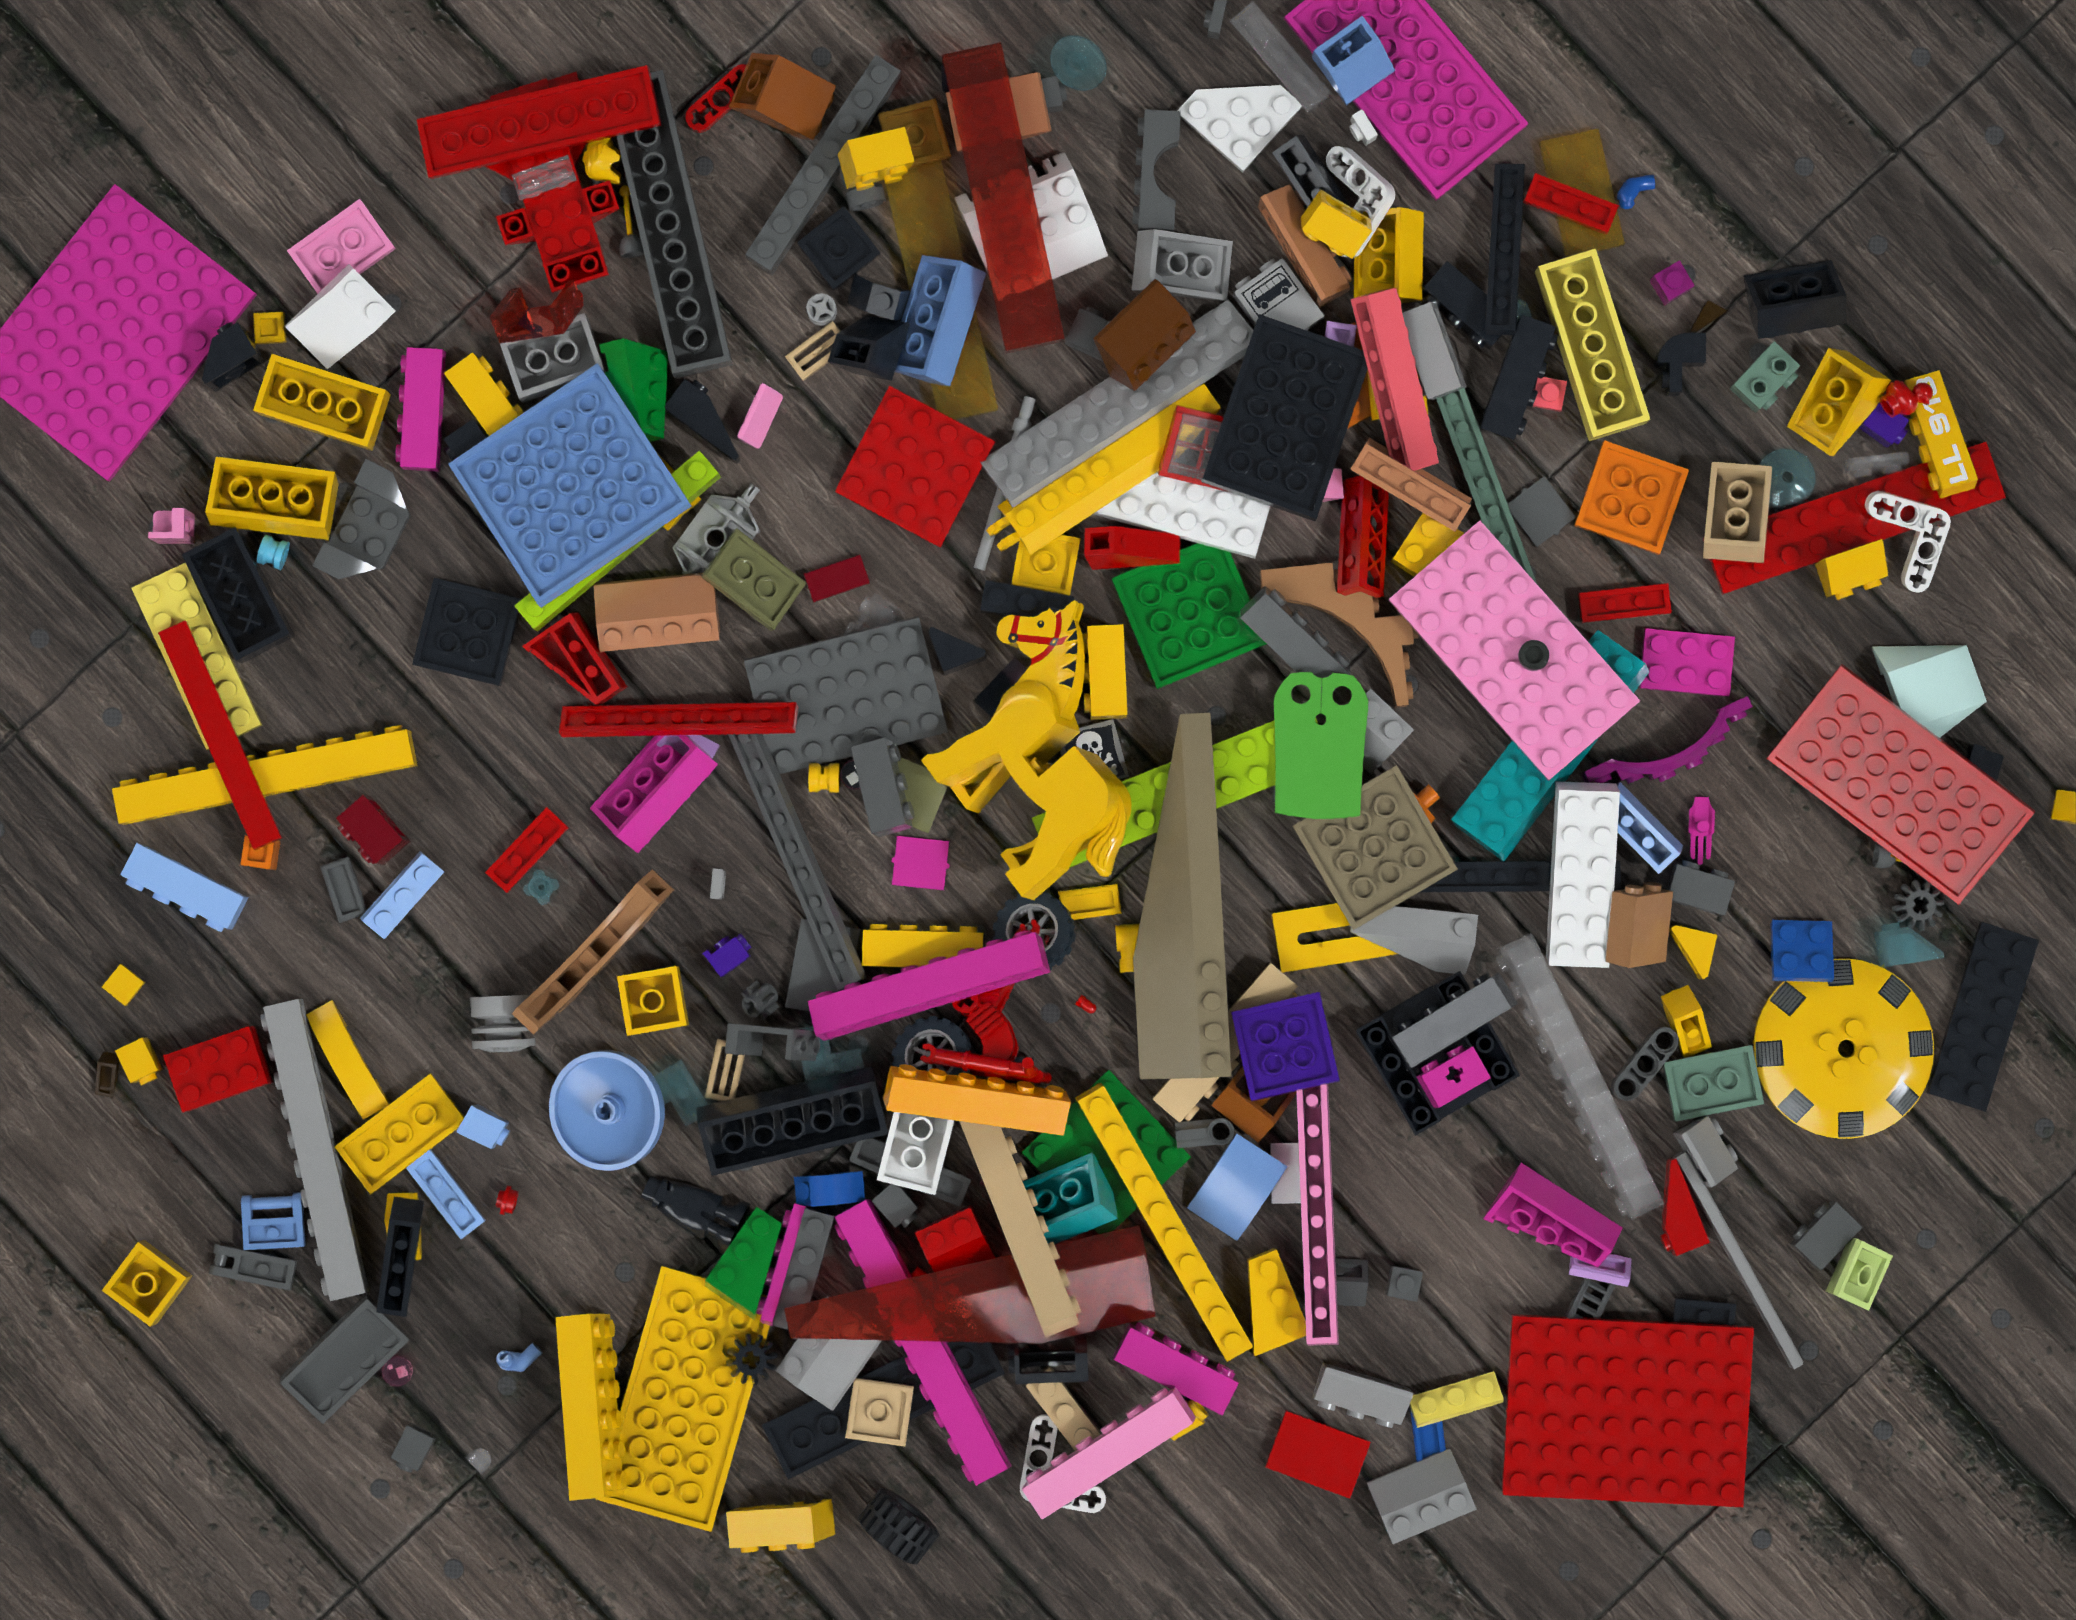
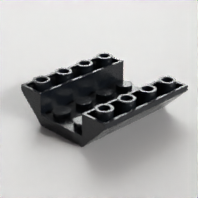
M1461 971L1426 988L1355 1030L1415 1136L1442 1121V1118L1520 1076L1490 1022H1487L1413 1068L1409 1066L1392 1038L1400 1033L1398 1026L1411 1018L1418 1022L1425 1018L1422 1012L1436 1003L1440 1007L1450 1002L1447 998L1449 995L1461 988L1465 992L1471 990ZM1460 1045H1463L1464 1048L1473 1046L1491 1078L1440 1108H1434L1416 1077L1423 1073L1421 1067L1436 1059L1438 1063L1443 1062L1449 1058L1447 1052ZM1449 1069L1450 1073L1446 1075L1447 1080L1456 1081L1454 1076L1458 1074L1457 1070Z

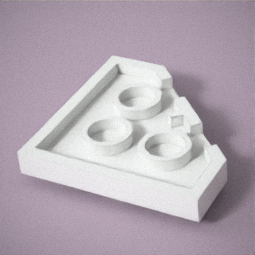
M1281 85L1198 89L1178 111H1181L1180 118L1243 173L1303 105Z

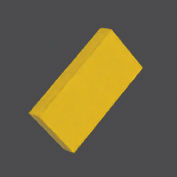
M1118 884L1058 892L1059 901L1069 910L1073 920L1122 914Z

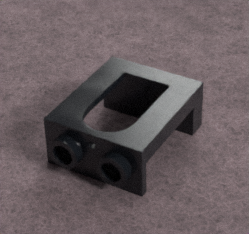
M1074 1331L1075 1349L1019 1352L1018 1333H1014V1344H1008L1009 1374H1015L1016 1384L1088 1381L1086 1331ZM1075 1365L1076 1370L1021 1371L1024 1368L1034 1366Z

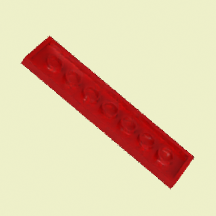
M647 65L416 119L427 174L430 179L662 126L650 68Z

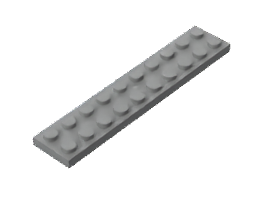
M1226 300L1194 321L1193 325L1196 332L1136 391L1108 377L990 454L985 461L981 462L982 468L1010 505L1015 507L1243 358L1253 329L1232 303Z

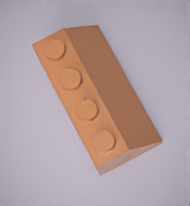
M1289 184L1261 196L1258 209L1307 292L1318 308H1321L1350 290L1349 282L1352 279L1344 266L1339 267L1333 258L1337 254L1332 252L1327 244L1320 240L1317 242L1313 241L1303 233L1301 216L1305 212L1303 206L1306 204L1297 190H1293Z
M703 573L595 583V616L600 652L720 640V622L715 587L701 577Z

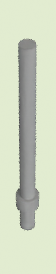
M1024 396L1019 416L1013 422L1011 430L1014 433L1011 441L1031 428L1032 423L1029 421L1036 399ZM998 488L973 567L985 571L995 535L990 536L986 530L1001 518L1002 512L997 506L1006 500Z

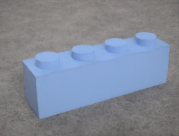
M136 843L120 874L127 878L125 884L141 892L145 887L154 892L152 896L154 899L167 905L172 901L181 906L180 912L192 918H196L198 914L208 919L206 925L220 932L224 928L233 929L249 898L141 843Z

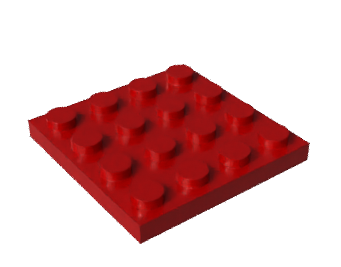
M889 385L835 492L934 545L942 547L982 470L983 465L981 462L985 461L989 456L996 441Z

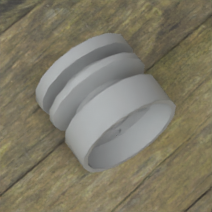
M530 995L470 997L471 1017L485 1019V1026L471 1029L472 1034L485 1033L486 1040L472 1041V1049H480L489 1053L513 1052L530 1046H536L535 1038L522 1039L521 1031L529 1030L512 1015L514 1010Z

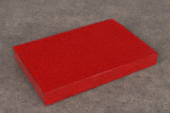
M1285 1410L1265 1468L1350 1499L1371 1442Z

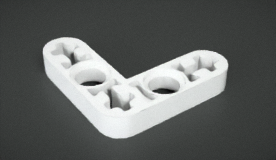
M1335 146L1330 149L1326 156L1327 167L1360 197L1353 209L1360 213L1366 211L1371 219L1372 232L1353 257L1355 258L1363 251L1395 200V190L1385 178L1352 149ZM1340 155H1343L1341 159L1344 163L1351 165L1349 168L1340 165L1341 161L1338 159ZM1362 169L1365 172V181L1359 186L1356 183V174ZM1378 190H1381L1380 194L1381 196H1383L1382 200H1379L1380 196L1377 193Z
M1884 491L1872 492L1865 500V508L1869 515L1878 520L1916 530L1901 573V581L1912 592L1919 593L1926 590L1931 583L1950 528L1951 520L1949 515L1942 509ZM1883 498L1884 503L1894 507L1893 513L1883 508H1880L1877 513V508L1873 506L1874 502H1880ZM1912 505L1915 509L1914 517L1910 521H1903L1900 517L1902 508ZM1938 514V518L1942 520L1941 525H1935L1932 531L1933 525L1929 523L1930 518H1936ZM1926 531L1931 534L1932 531V534L1936 535L1937 539L1925 536L1924 532ZM1924 542H1931L1933 545L1932 554L1929 557L1921 558L1918 553L1920 545ZM1917 560L1923 564H1928L1927 568L1920 566L1919 569V566L1914 564V561ZM1919 569V575L1922 576L1921 582L1916 581L1913 585V581L1909 578L1911 575H1916Z
M1047 1414L1036 1416L1030 1426L1020 1481V1493L1027 1501L1029 1500L1022 1491L1023 1486L1027 1482L1025 1478L1029 1475L1026 1474L1027 1469L1035 1471L1041 1468L1042 1471H1045L1051 1467L1050 1461L1053 1458L1057 1427ZM1042 1420H1047L1048 1426L1053 1428L1052 1432H1047L1045 1436V1442H1051L1049 1448L1042 1444L1032 1445V1439L1039 1441L1040 1431L1035 1429V1426L1041 1425ZM1042 1450L1046 1453L1047 1462L1043 1466L1037 1467L1031 1463L1030 1455L1033 1451ZM1096 1485L1082 1494L1090 1495L1091 1491H1096L1097 1497L1101 1498V1501L1095 1502L1094 1507L1088 1506V1501L1085 1499H1079V1505L1073 1504L1074 1499L1061 1508L1096 1513L1104 1507L1106 1495L1104 1490Z

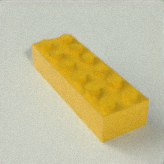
M581 1314L555 1317L569 1501L624 1496L627 1478L625 1472L622 1471L621 1460L624 1458V1444L620 1441L619 1428L622 1426V1415L617 1408L620 1387L618 1381L615 1380L614 1370L617 1366V1354L613 1350L612 1337L615 1335L614 1322L610 1318V1314Z

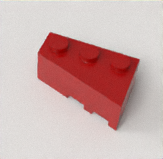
M579 612L569 613L522 646L544 662L548 668L563 677L567 683L595 705L604 704L628 687L606 653L600 652L599 642Z

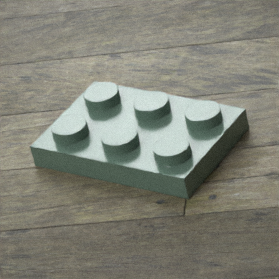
M1752 1045L1666 1061L1663 1065L1674 1121L1764 1104Z

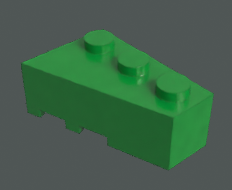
M625 338L599 344L601 354L605 353L609 370L605 372L606 376L648 440L651 442L664 439L667 351Z
M758 1207L755 1208L705 1280L706 1288L753 1320H755L758 1305L764 1291L767 1274L782 1227V1223Z

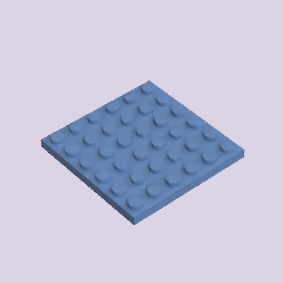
M598 363L448 463L541 608L692 507Z

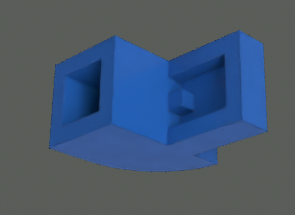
M863 1171L794 1177L796 1204L802 1206L838 1205L865 1200Z

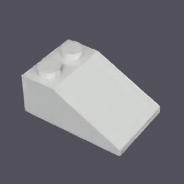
M348 264L285 327L328 369L374 333L395 310Z
M894 1112L877 1180L935 1195L955 1120Z

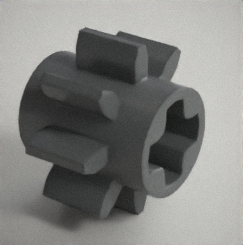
M756 980L741 993L744 997L742 1007L751 1017L760 1015L762 1020H764L779 1008L777 1003H775L778 1000L777 991L768 983L760 985Z

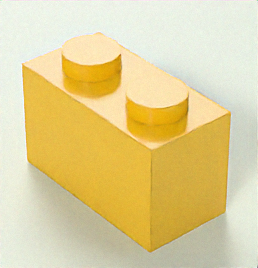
M1321 189L1301 216L1303 233L1309 239L1316 242L1320 240L1327 244L1329 249L1339 256L1346 255L1353 259L1372 232L1370 218Z

